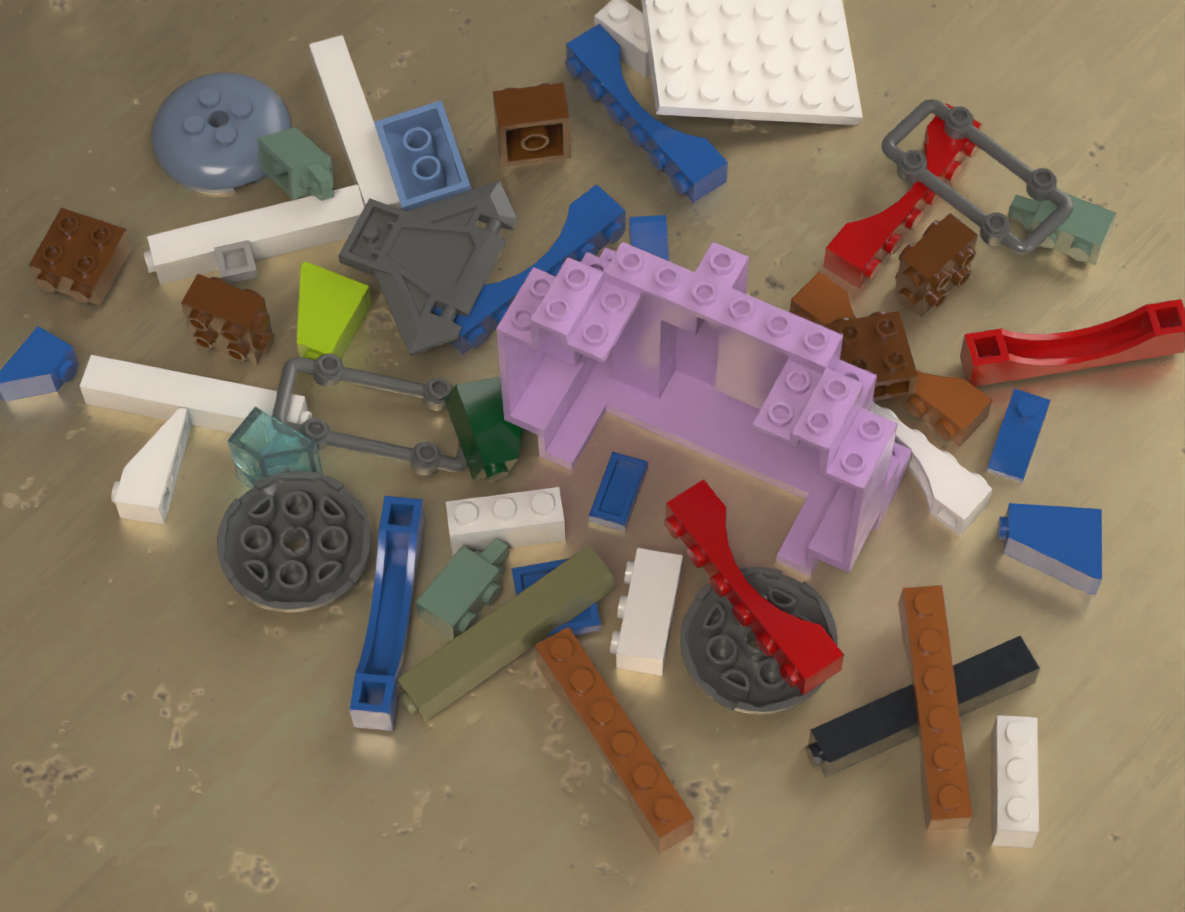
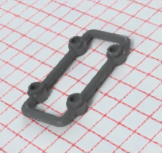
M925 100L882 140L881 148L883 153L898 165L897 174L903 181L909 183L921 182L980 227L981 239L989 245L998 246L1003 244L1016 254H1030L1073 211L1071 198L1056 187L1057 179L1051 170L1039 168L1034 171L973 126V116L965 107L957 106L950 109L938 100ZM933 113L944 121L943 128L949 137L953 139L967 138L1027 183L1026 191L1032 199L1037 201L1050 200L1058 208L1025 240H1021L1010 232L1011 225L1005 215L998 212L987 215L926 169L927 161L921 152L917 150L904 152L896 145L929 114Z
M325 354L316 360L295 357L285 363L272 413V426L276 432L283 436L299 439L304 449L317 452L323 450L328 445L407 462L415 473L424 476L433 474L437 469L460 472L467 467L460 443L458 444L456 457L441 455L439 449L430 442H422L414 448H408L330 431L328 424L319 418L308 419L302 424L287 421L297 372L313 375L316 383L323 387H333L340 381L421 398L424 405L433 411H442L447 408L444 400L453 389L447 380L434 378L426 384L348 368L344 367L342 361L334 354Z

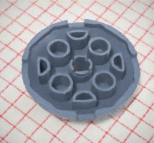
M213 73L197 77L182 84L164 100L154 118L151 141L161 168L175 182L198 192L223 194L235 192L234 188L254 182L256 185L268 176L261 170L259 162L258 138L290 129L292 126L285 103L268 85L243 74Z

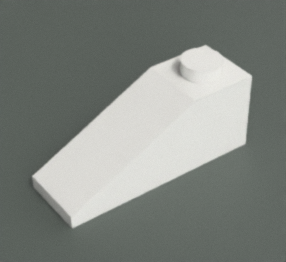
M179 408L124 467L120 481H115L111 499L112 503H115L120 518L165 525L192 429L187 409Z

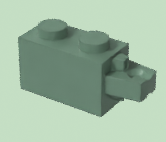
M294 127L258 138L261 170L292 200L311 194L321 201L334 197L332 189L334 185L332 178L333 164L330 156L318 148L298 128Z
M1067 194L1073 203L1071 215L1040 246L1068 254L1077 261H1085L1095 265L1111 232L1116 212ZM1015 195L1009 208L1008 217L1023 224L1022 227L1029 230L1030 235L1058 206L1050 200L1037 201Z
M495 538L482 553L478 550L473 552L462 545L417 599L418 618L450 640L455 639L474 626L478 621L480 611L486 604L492 605L502 591L501 576L505 572L502 564L509 556V546L498 538Z

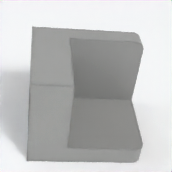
M250 240L214 247L220 278L229 285L230 283L258 278Z

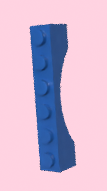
M597 24L566 44L565 66L571 76L574 78L578 77L586 85L591 98L595 101L599 100L606 107L612 121L616 124L620 123L628 131L629 138L637 147H642L649 154L654 167L659 171L663 170L669 176L673 187L679 194H685L692 203H695L727 182L728 162L706 138L688 135L672 129L653 118L639 105L630 93L622 75L620 45L600 24Z
M597 184L570 204L567 220L560 236L543 257L518 275L497 283L484 285L469 317L456 316L454 323L461 326L462 331L457 340L450 343L462 355L471 348L480 347L498 327L533 267L556 277L567 257L581 262L586 252L596 256L598 251L608 243L613 244L623 236L626 230V211ZM436 308L434 314L440 316L443 310Z
M384 496L379 526L371 610L363 651L355 673L350 703L353 725L357 728L393 731L400 689L397 679L402 676L426 520L422 499Z

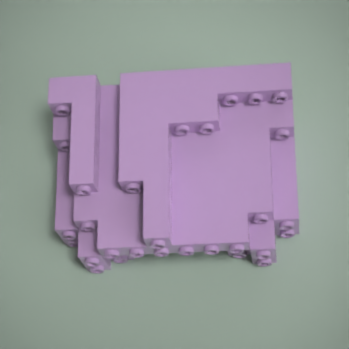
M713 241L695 272L624 242L620 244L617 251L605 247L599 257L586 252L581 262L567 257L556 277L533 267L496 328L504 420L538 435L539 456L573 470L604 414L608 412L806 499L777 554L776 562L809 577L812 576L819 560L847 573L850 572L871 529L878 530L905 477L912 449L894 442L898 423L871 412L877 375L840 360L842 334L747 295L749 257Z

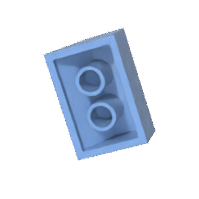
M442 100L374 122L402 210L410 211L472 190Z

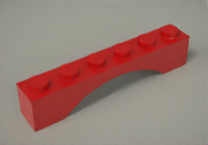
M948 103L945 104V105L948 106L950 109H953V108H954L953 106L949 105ZM935 116L926 128L923 149L924 157L927 161L926 169L945 183L947 181L953 182L962 169L963 161L967 157L973 158L978 152L979 147L967 138L953 139L949 137L943 128L944 121ZM973 119V126L981 131L982 123ZM918 181L914 183L912 188L898 202L884 211L862 220L846 223L826 247L823 267L859 289L867 279L873 280L877 276L883 264L882 260L887 254L893 255L898 250L903 241L902 236L908 229L913 231L922 219V211L927 205H935L940 197Z
M1182 299L1147 304L1111 321L1068 332L1028 334L999 328L965 334L960 359L966 381L977 387L1184 353L1185 308Z
M703 479L666 502L665 527L674 539L680 538L687 547L686 552L691 562L697 568H704L710 576L709 581L716 594L721 598L726 596L733 605L732 611L738 622L743 627L749 626L755 633V639L760 650L767 657L772 655L780 665L779 671L785 682L790 687L796 686L802 695H805L842 670L844 654L820 624L801 620L778 609L764 599L747 582L736 565L728 544L726 531L727 507Z

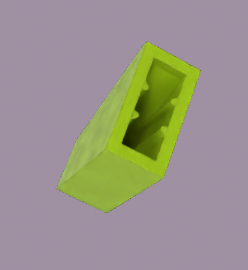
M303 261L300 266L297 346L300 357L316 360L322 355L334 354L340 360L343 358L372 306L369 285Z

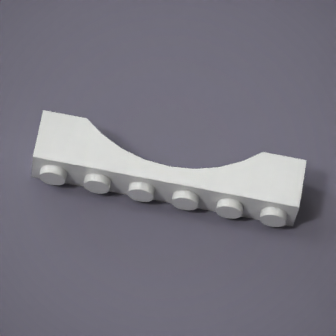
M872 401V413L898 423L894 442L912 449L908 469L917 479L926 497L930 515L961 536L988 506L992 488L981 475L970 473L959 465L952 454L947 451H940L929 443L922 432L910 429L899 421L893 411L886 407L881 408Z

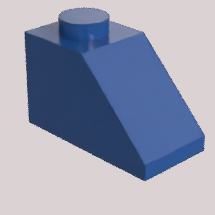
M38 326L0 370V399L7 402L57 392L65 382L73 379L80 365L73 346Z
M1014 388L987 472L1023 483L1051 400Z

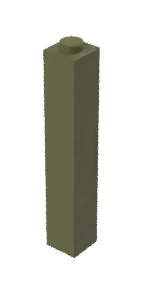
M588 545L400 676L397 681L403 692L398 695L399 699L411 715L418 711L423 720L427 722L548 637L550 632L566 624L616 589L612 572L593 548Z

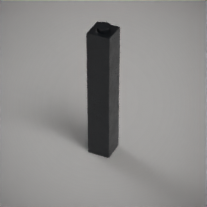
M1021 635L953 665L960 717L1035 683L1040 667ZM913 685L906 686L810 729L806 752L812 765L815 768L820 766L827 778L919 736Z

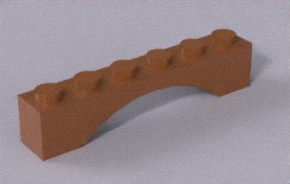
M820 271L791 299L790 313L825 328L827 323H832L840 318L856 319L851 308L848 292ZM916 370L918 377L914 394L894 398L904 404L912 416L919 419L922 418L933 426L940 437L948 441L951 440L960 447L988 418L992 399L964 378L942 377Z
M943 586L903 588L898 606L902 638L908 658L916 706L921 763V788L926 831L967 828L973 816Z
M569 626L536 644L535 656L538 668L555 694L572 711L599 749L623 790L639 824L658 853L664 852L693 835L694 816Z

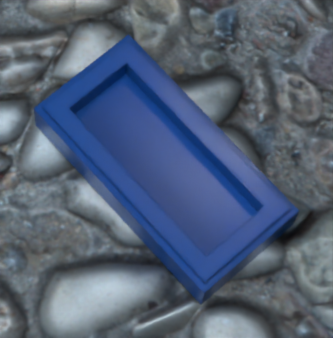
M612 451L589 513L590 522L625 532L648 470V461Z

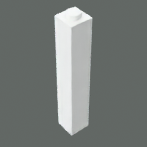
M343 35L309 44L312 64L354 184L359 186L364 207L369 198L402 209L374 121Z
M357 184L333 190L334 197L322 201L315 196H309L147 236L150 250L145 251L144 256L149 273L156 271L161 285L194 277L197 274L202 275L218 271L214 247L250 240L254 261L347 239L364 209L359 186Z
M90 355L79 386L85 403L88 405L168 420L179 408H185L188 411L191 424L194 426L296 446L300 445L299 439L283 436L276 432L272 426V413L277 395L275 390ZM292 394L287 421L302 424L312 418V412L308 411L305 396Z

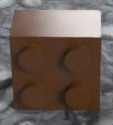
M563 82L554 84L542 83L538 86L523 88L510 87L500 91H493L495 129L501 167L571 158L570 118Z

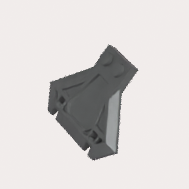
M500 180L410 211H404L369 198L339 253V261L344 265L375 275L411 356L457 340L462 327L454 323L456 316L469 317L507 242L505 238L498 234L501 228L513 230L518 219ZM481 222L487 223L485 229L478 227ZM436 308L443 310L440 316L434 314Z

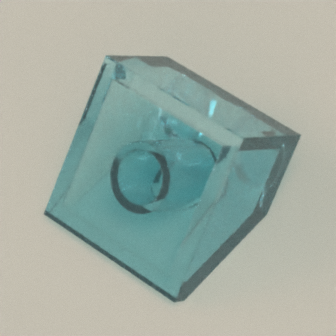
M257 407L252 409L227 440L232 455L231 459L236 468V476L245 486L251 489L254 487L253 483L273 474L290 471H311L323 474L317 444Z

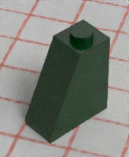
M501 377L456 384L444 401L472 480L485 478L489 482L501 480L508 476L509 470L519 459L521 427L504 420Z

